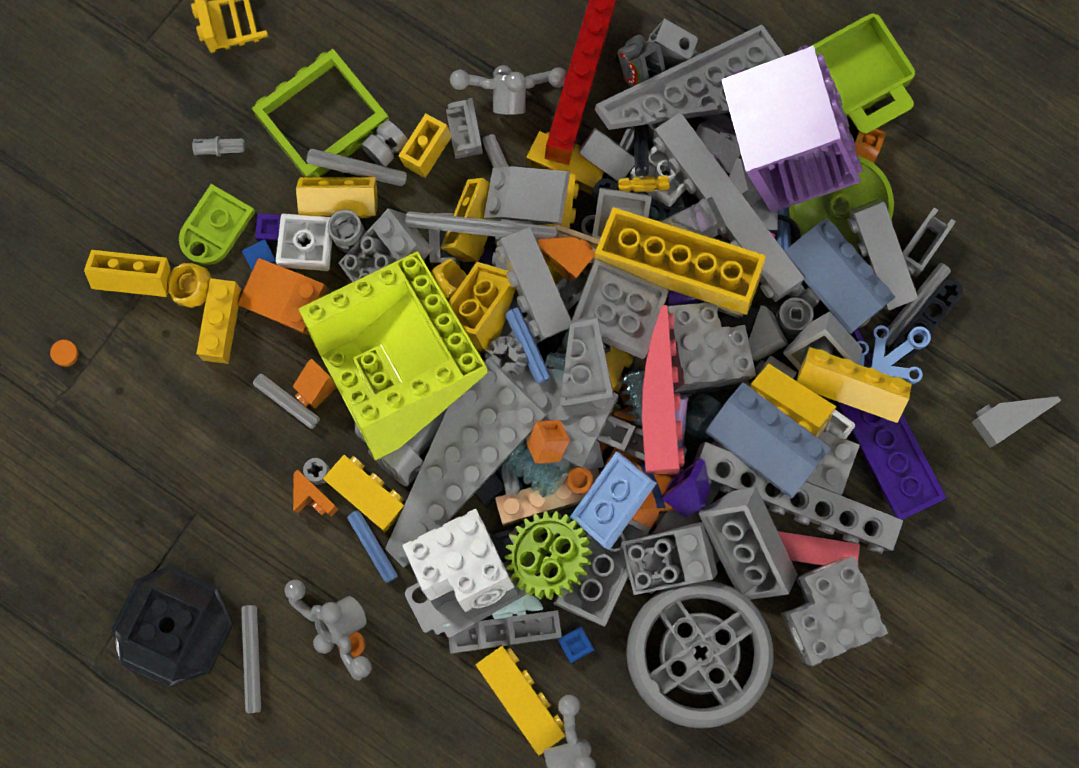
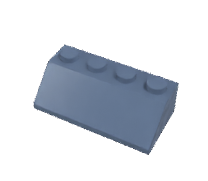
M828 218L814 226L784 251L805 278L804 281L850 334L895 298L889 287L881 281L871 266L862 259L855 248L843 237Z
M744 382L728 399L705 432L791 499L831 449Z

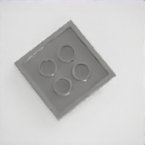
M595 259L572 320L598 316L603 343L644 359L648 354L653 331L669 290Z

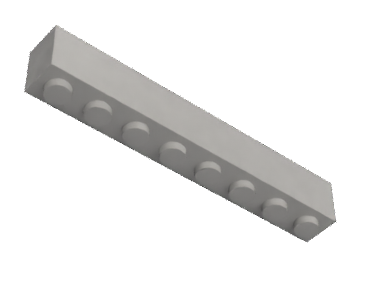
M681 112L657 127L653 137L655 147L660 153L664 152L667 155L671 169L676 174L679 172L684 178V186L689 193H695L700 200L698 203L702 211L706 215L710 214L715 220L714 226L722 236L724 234L731 242L729 244L766 255L764 269L759 280L762 284L760 285L761 290L767 298L772 297L777 302L800 286L805 278Z

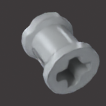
M319 458L308 460L303 467L305 477L315 485L326 483L323 478L330 471L329 467ZM316 466L323 470L319 472V477L311 474L315 471Z

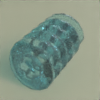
M645 368L628 372L624 375L623 379L618 381L619 384L627 385V388L621 391V394L630 395V398L624 402V405H633V408L627 412V415L636 416L629 423L639 427L643 426L642 399Z
M526 440L513 451L508 460L507 468L511 471L515 470L516 476L523 477V481L526 484L532 483V489L535 491L540 490L541 497H548L563 485L568 477V473H564L559 477V466L551 470L549 469L551 463L536 464L529 449H525L527 445Z

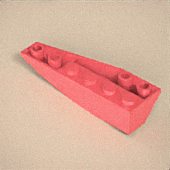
M667 305L661 307L653 331L643 383L642 424L646 474L674 475L679 474V467H684L683 448H678L677 441L682 440L681 420L676 421L675 410H680L679 393L674 394L673 383H678L677 366L672 367L671 356H676L675 340H670L669 329H674L673 313H668Z

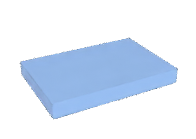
M616 451L570 518L576 520L577 524L603 547L610 549L657 483L625 456Z

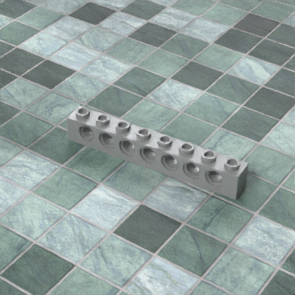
M706 442L699 445L693 463L700 458L705 461L709 484L712 483L720 486L719 491L728 494L732 491L747 489L741 484L740 480L742 474L746 473L751 479L748 488L757 487L764 504L770 506L769 511L779 515H784L785 512L794 515L793 520L799 523L809 525L812 522L819 525L818 530L831 535L834 532L844 535L843 540L853 544H858L860 541L868 545V550L882 554L883 551H893L903 520L807 482L796 493L800 498V502L797 507H794L790 502V497L776 486H774V496L769 497L766 494L765 488L770 482L733 453ZM719 463L723 464L726 468L724 478L716 474V466ZM818 502L824 507V513L821 517L815 512V506ZM842 512L846 513L848 516V523L846 526H843L840 523V515ZM867 522L873 527L870 536L864 531V526Z

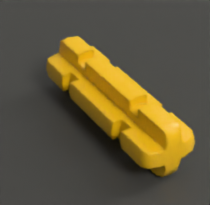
M667 175L658 176V178H654V176L636 177L633 180L622 178L618 181L619 191L652 192L655 189L667 191L670 188Z

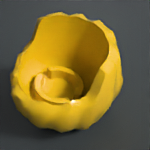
M452 259L445 260L430 272L448 302L467 276Z
M182 263L175 267L168 278V292L172 300L178 305L189 308L203 305L206 302L211 275L208 269L193 263Z

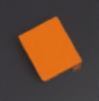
M561 420L536 421L528 438L527 446L536 464L553 463L561 460L570 439Z

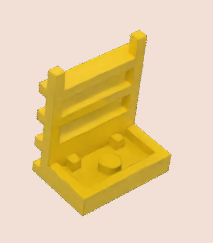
M195 0V3L191 4L195 19L199 18L200 26H196L200 41H205L211 53L216 52V49H230V46L239 44L242 46L245 45V42L253 40L258 42L259 39L268 37L266 30L261 32L256 30L250 0H244L252 34L245 36L242 35L235 2L242 0ZM229 4L237 38L228 39L221 5Z

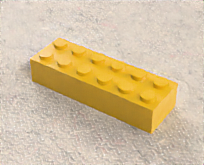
M615 207L611 210L595 251V259L668 290L745 315L748 314L766 259V255Z

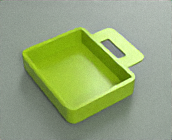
M869 14L812 45L817 55L823 54L826 66H828L831 77L834 79L836 88L841 96L843 112H845L847 119L851 118L859 132L863 134L869 133L913 107L914 102L905 87L914 78L915 70L879 15ZM892 95L895 100L894 102L868 116L866 115L865 109Z

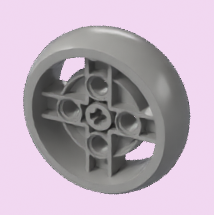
M711 580L666 588L657 592L643 605L636 615L628 636L627 664L637 692L657 714L673 723L686 727H718L744 715L758 702L764 693L773 668L772 638L760 611L739 591ZM708 599L725 605L734 614L726 620L703 612L689 614L681 601ZM659 617L667 629L660 643L659 656L661 666L649 673L646 662V643L649 632ZM686 623L690 626L691 635L688 638H682L678 635L677 627L679 624ZM718 630L728 633L729 641L726 645H720L716 642L715 635ZM750 634L754 649L753 667L747 683L741 689L734 679L741 658L739 641ZM696 646L699 649L702 647L706 649L703 661L701 658L696 660L693 656L696 653ZM674 661L682 662L685 666V672L681 677H676L671 672V665ZM713 668L719 669L723 674V679L719 684H714L709 679V673ZM675 686L692 694L704 695L712 693L719 706L706 709L690 708L674 702L664 694Z

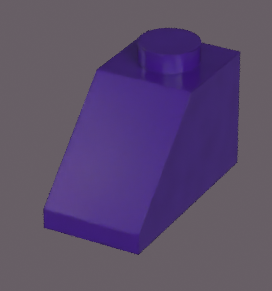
M700 458L672 478L661 498L685 518L694 512L699 513L708 502L706 497L710 491V484L705 461Z

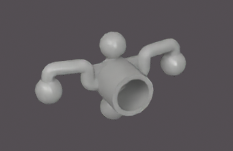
M501 65L494 70L493 79H487L481 76L469 75L466 71L459 69L451 74L450 84L457 90L465 89L468 85L493 89L494 113L522 114L525 113L526 88H532L535 84L550 82L553 87H563L567 72L563 68L558 67L552 71L524 77L522 73L512 72L508 66Z
M290 580L284 588L285 595L289 603L308 620L315 621V627L318 635L313 640L315 650L325 654L330 652L336 643L340 648L341 659L351 676L355 680H361L371 672V662L363 656L353 658L350 652L351 640L348 637L366 625V616L358 601L351 596H347L336 603L328 602L323 606L315 605L311 608L301 600L306 592L304 583L300 580Z
M565 695L560 699L558 709L564 715L567 743L543 750L547 768H596L595 761L589 757L592 751L590 743L585 739H578L576 734L575 715L579 712L580 702L573 695Z

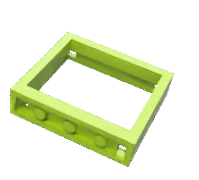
M334 49L328 53L320 54L313 64L309 67L301 68L294 78L279 84L272 94L268 97L260 98L252 108L257 119L301 174L307 178L321 177L331 169L306 164L267 115L333 66H336L374 115L324 152L348 157L358 150L370 135H377L376 129L386 120H389L388 115Z

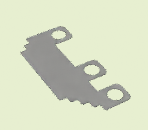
M523 523L519 527L524 529L526 525ZM517 529L510 532L509 537L510 535L517 536ZM540 536V537H539V543H542V542H544V541H543V539H542L541 536ZM535 556L527 560V567L534 564ZM506 561L503 564L505 565V567H507L508 565L512 564V562ZM507 570L509 576L511 577V575H512L514 572H509V571ZM512 580L513 585L517 589L518 596L472 619H469L457 598L445 602L444 605L436 609L429 599L421 604L414 602L412 593L416 588L421 587L419 582L406 589L405 597L423 632L427 633L430 630H434L437 635L445 632L447 637L451 638L522 598L527 593H525L526 588L523 590L517 587L518 582ZM444 624H450L448 627H443Z

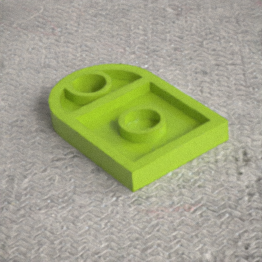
M211 184L181 228L179 245L182 252L190 261L198 265L209 266L220 262L227 256L254 215V208ZM198 244L204 245L205 251L202 255H192L194 246Z

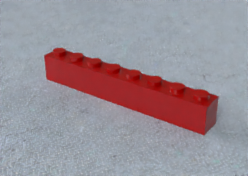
M589 0L546 143L545 159L570 165L617 0Z

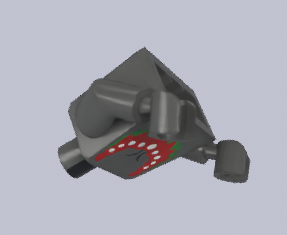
M636 35L628 40L625 47L619 49L616 55L617 62L621 64L623 78L632 87L666 71L660 44L647 42L642 35Z

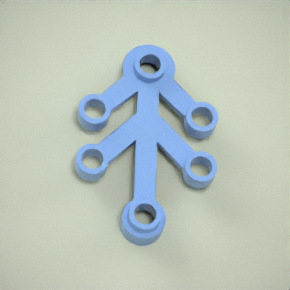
M883 325L877 326L872 332L875 343L872 367L870 368H874L892 377L906 379L907 382L912 384L919 382L923 376L920 368H903L891 365L911 350L926 347L931 339L929 331L924 327H915L908 334L906 342L884 357L889 329ZM877 330L884 331L885 337L879 338L876 334ZM919 335L922 338V343H916L913 337ZM857 341L865 349L864 353H861L859 365L864 366V356L868 353L869 346L864 341ZM910 371H915L918 374V379H912L909 376Z

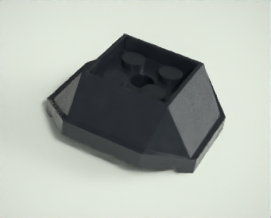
M169 565L135 581L112 627V632L122 666L163 685L174 687L211 673L234 623L219 587ZM172 618L175 622L174 630L166 633L164 623Z

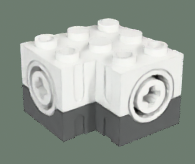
M476 509L444 524L438 529H433L419 536L418 539L412 542L409 541L402 545L422 591L435 609L444 605L445 602L457 598L469 619H472L518 596L517 590L510 579L495 544Z

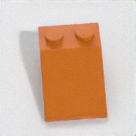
M258 258L237 305L309 335L299 308L326 296L329 288L316 280Z

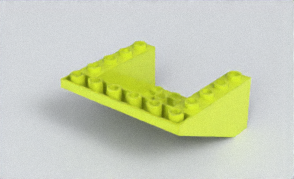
M418 251L299 308L312 341L375 460L401 448L488 373L486 365Z

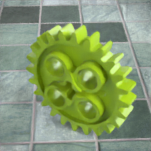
M544 511L543 519L535 513L534 522L532 523L525 518L526 527L524 529L516 526L519 535H510L514 545H506V548L512 552V554L505 556L508 562H512V564L506 567V570L509 572H514L510 579L518 582L517 587L523 590L526 588L525 593L532 596L535 592V596L539 599H542L545 593L546 597L552 600L554 592L558 596L563 597L564 588L573 592L571 584L575 582L581 585L578 576L579 574L587 576L588 573L582 568L583 566L591 565V562L585 558V556L592 554V551L585 547L591 543L587 537H584L586 531L583 528H579L576 520L571 522V518L565 514L561 518V514L555 511L553 517L547 511ZM548 532L547 539L539 543V537L543 533ZM571 543L570 550L565 554H561L562 547L565 544ZM546 553H552L550 557H545ZM535 556L534 564L527 567V560ZM558 567L557 575L549 578V572L553 568Z

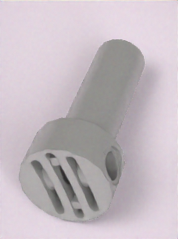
M447 408L401 448L377 460L374 459L370 449L368 453L389 476L407 487L419 474L423 465L420 457L431 446Z

